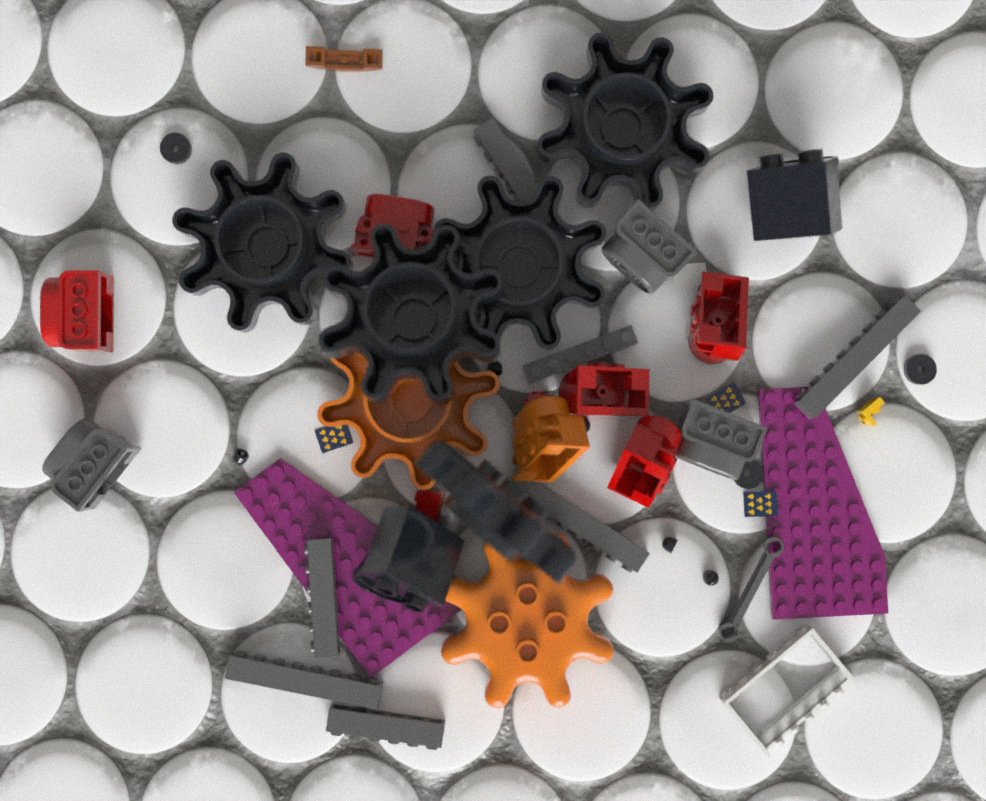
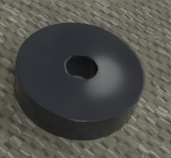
M170 133L162 139L160 153L169 163L182 164L190 158L192 146L184 135ZM175 146L179 147L177 151H173Z
M925 354L911 356L904 365L906 379L915 385H924L931 382L937 373L935 361ZM919 366H921L923 369L921 373L918 372Z
M756 460L745 462L740 478L733 481L744 489L756 488L764 478L763 467ZM747 470L751 472L749 477L745 476Z

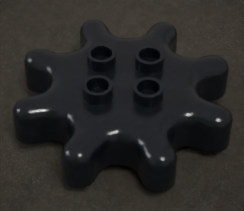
M596 33L588 42L586 56L590 71L585 76L573 79L558 72H550L543 78L541 95L546 102L561 110L564 123L559 128L541 135L537 144V155L543 162L547 163L570 159L579 165L582 170V179L576 191V200L582 207L590 208L595 206L608 187L621 185L631 191L635 202L639 199L651 211H654L663 199V190L659 179L662 170L667 167H676L693 174L701 171L708 162L709 151L707 147L693 140L688 135L686 122L687 119L700 115L707 110L713 101V90L705 83L681 87L670 80L667 74V67L673 56L674 48L671 41L667 38L659 37L654 39L641 58L627 60L618 55L610 36L605 33Z
M281 152L276 154L271 160L266 176L258 181L244 180L237 168L227 160L216 161L210 169L211 179L218 191L215 203L204 211L183 207L175 211L172 217V223L176 230L188 237L197 239L201 246L199 260L194 265L185 269L179 276L180 287L195 296L204 295L216 288H223L230 297L227 322L231 328L239 332L247 333L252 331L257 324L261 310L271 304H281L292 321L300 325L311 324L315 320L317 313L309 296V287L317 277L324 275L327 268L334 265L343 266L353 271L354 264L349 255L342 250L328 246L325 240L327 227L332 222L341 218L346 212L347 205L344 198L335 190H327L311 198L300 195L297 191L300 168L296 160L288 153Z
M485 176L478 182L477 186L478 195L483 207L479 217L468 224L443 218L436 222L433 232L445 225L452 226L457 230L461 244L457 268L461 272L475 274L483 270L492 269L497 271L502 277V295L496 301L480 307L481 317L478 325L495 333L499 340H501L504 331L511 325H524L531 330L540 348L552 350L558 346L561 340V333L556 322V314L562 306L567 303H576L591 309L598 307L605 298L603 286L587 278L582 273L580 260L584 253L599 247L606 237V228L603 223L597 220H590L579 225H570L560 217L558 206L563 196L564 187L561 180L557 177L548 176L542 179L535 194L529 200L514 201L507 196L501 181L497 177Z
M379 224L372 229L370 234L375 256L373 262L362 271H352L343 266L334 265L327 268L324 272L323 283L332 296L347 303V313L341 322L327 327L320 333L319 345L326 355L336 359L356 353L361 354L368 360V368L362 379L361 389L372 403H383L389 398L397 382L402 379L412 378L422 382L431 402L440 406L446 405L454 396V388L449 372L451 366L458 359L472 357L481 362L490 363L497 360L500 356L501 347L498 336L478 325L476 314L480 307L500 298L503 292L502 277L497 271L492 269L483 270L475 274H466L455 266V260L459 254L461 244L459 233L452 226L445 225L437 228L427 246L422 249L412 250L401 245L392 226Z
M436 440L429 445L414 463L450 493L442 505L511 563L521 554L558 585L576 565L578 556L574 548L542 522L549 512L531 497L522 505L521 502L527 496V493L509 478H506L499 486L497 482L502 478L503 474L487 460L484 459L476 467L449 443Z

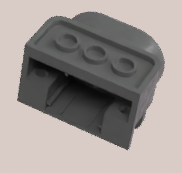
M639 199L618 221L613 235L601 248L604 257L629 281L647 294H654L665 281L671 280L697 253V250Z
M695 399L685 400L684 404L686 407L683 415L680 417L678 426L682 440L675 457L721 476L738 480L745 462L753 461L757 457L767 427Z
M83 418L64 434L43 463L42 472L52 479L51 490L73 509L77 512L96 508L142 448L132 446L126 441L125 437L118 435L111 429H103L92 419Z

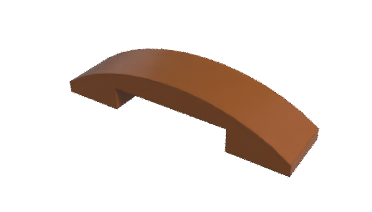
M306 46L305 66L333 71L381 70L383 49L363 48V51L330 50L320 46Z

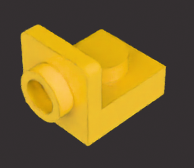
M873 397L856 411L859 415V420L865 426H875L877 424L871 415L877 414L882 409L881 406L885 402L881 397Z

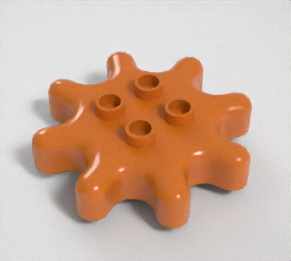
M356 353L336 359L330 357L331 361L348 375L349 388L342 398L323 403L317 411V417L319 422L327 427L349 425L358 432L361 445L351 461V469L356 476L360 478L370 477L377 472L386 459L396 458L407 464L412 484L420 490H427L433 487L436 482L414 463L432 442L436 440L445 441L471 456L481 455L486 450L487 438L470 424L468 412L474 401L493 396L498 391L500 381L494 372L481 371L469 373L464 371L458 364V361H456L451 366L449 372L454 388V396L448 404L440 406L431 402L422 382L412 378L402 379L397 382L389 398L383 403L377 404L369 401L361 389L362 379L368 368V360L361 354Z
M555 531L557 535H559L563 540H565L569 544V541L564 534ZM484 541L483 548L489 563L487 572L476 580L453 575L445 601L458 606L464 611L466 625L461 631L448 636L444 640L441 656L445 662L451 665H456L470 659L479 660L486 665L490 674L485 685L484 696L485 701L491 707L501 708L505 706L514 688L524 682H532L539 685L548 703L553 707H564L571 699L570 687L565 676L568 666L580 658L603 664L610 661L614 655V647L609 638L594 631L588 624L589 612L596 605L610 599L613 594V584L603 574H594L584 579H575L567 574L558 585L526 557L518 556L511 563Z

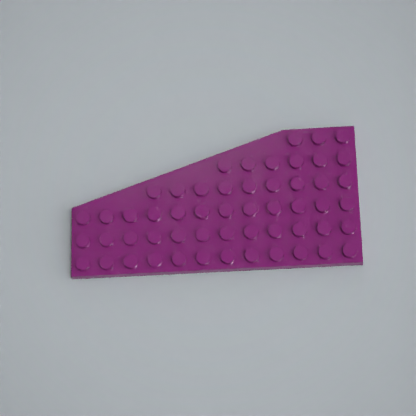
M808 387L758 389L760 425L767 427L761 444L762 467L764 470L763 488L764 492L776 491L778 502V516L765 517L766 538L776 536L781 539L784 545L783 552L779 556L774 557L768 569L771 619L888 614L885 555L826 408L816 418L808 419L793 403L797 399L796 395L802 389L806 390ZM771 541L767 544V550L770 553L778 552L780 550L779 541Z
M279 458L234 492L306 591L307 582H310L309 574H306V563L309 562L308 555H305V543L310 538L333 537L339 635L369 677L372 678L462 610L458 606L445 601L444 606H426L424 613H417L404 608L402 604L375 596L356 585L352 580L354 569L358 567L362 559L368 554L378 525L371 522L282 458Z

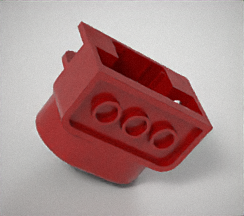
M370 194L366 198L364 215L359 218L357 228H355L354 244H351V249L356 255L374 258L375 253L370 234L372 229L379 224L392 226L401 245L405 248L412 250L422 249L428 245L434 234L432 225L435 208L429 203L415 199L385 194Z
M67 270L61 273L59 277L47 278L43 282L40 291V331L44 343L49 347H63L64 349L74 351H105L113 353L114 277L99 270Z
M702 271L701 283L698 286L694 304H691L690 307L691 320L688 339L691 353L701 362L719 364L726 360L738 361L746 349L749 277Z
M607 363L587 364V366L578 365L562 378L558 394L559 397L564 398L568 402L570 414L649 415L650 369L625 368V364L607 365Z
M646 415L640 418L621 455L607 489L649 508L656 494L662 493L669 480L670 473L677 462L675 455L682 440L679 428L672 421L658 415Z

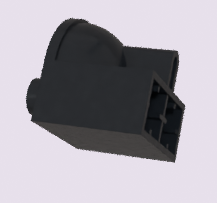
M813 149L798 152V159L784 161L783 153L759 157L760 166L747 170L754 241L832 235L843 229L837 166L839 164L838 156H823V149Z
M411 505L385 507L369 552L362 559L358 567L354 569L352 580L365 591L380 598L402 604L404 608L413 612L424 613L426 606H444L465 540Z

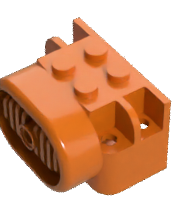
M545 396L532 400L513 419L515 455L512 457V463L517 465L518 471L511 477L512 481L554 482L590 448L583 417L581 415H571L568 402L564 398Z

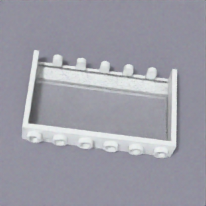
M808 625L800 627L794 637L783 641L782 647L777 651L770 652L763 663L756 664L751 669V673L739 678L737 684L732 689H726L720 698L768 758L771 756L768 751L776 743L782 746L785 743L783 738L791 731L794 734L800 730L798 725L805 719L808 721L813 720L815 717L813 712L820 706L824 709L830 705L828 700L833 695L841 696L844 693L842 688L849 682H852L854 685L858 683L816 631Z

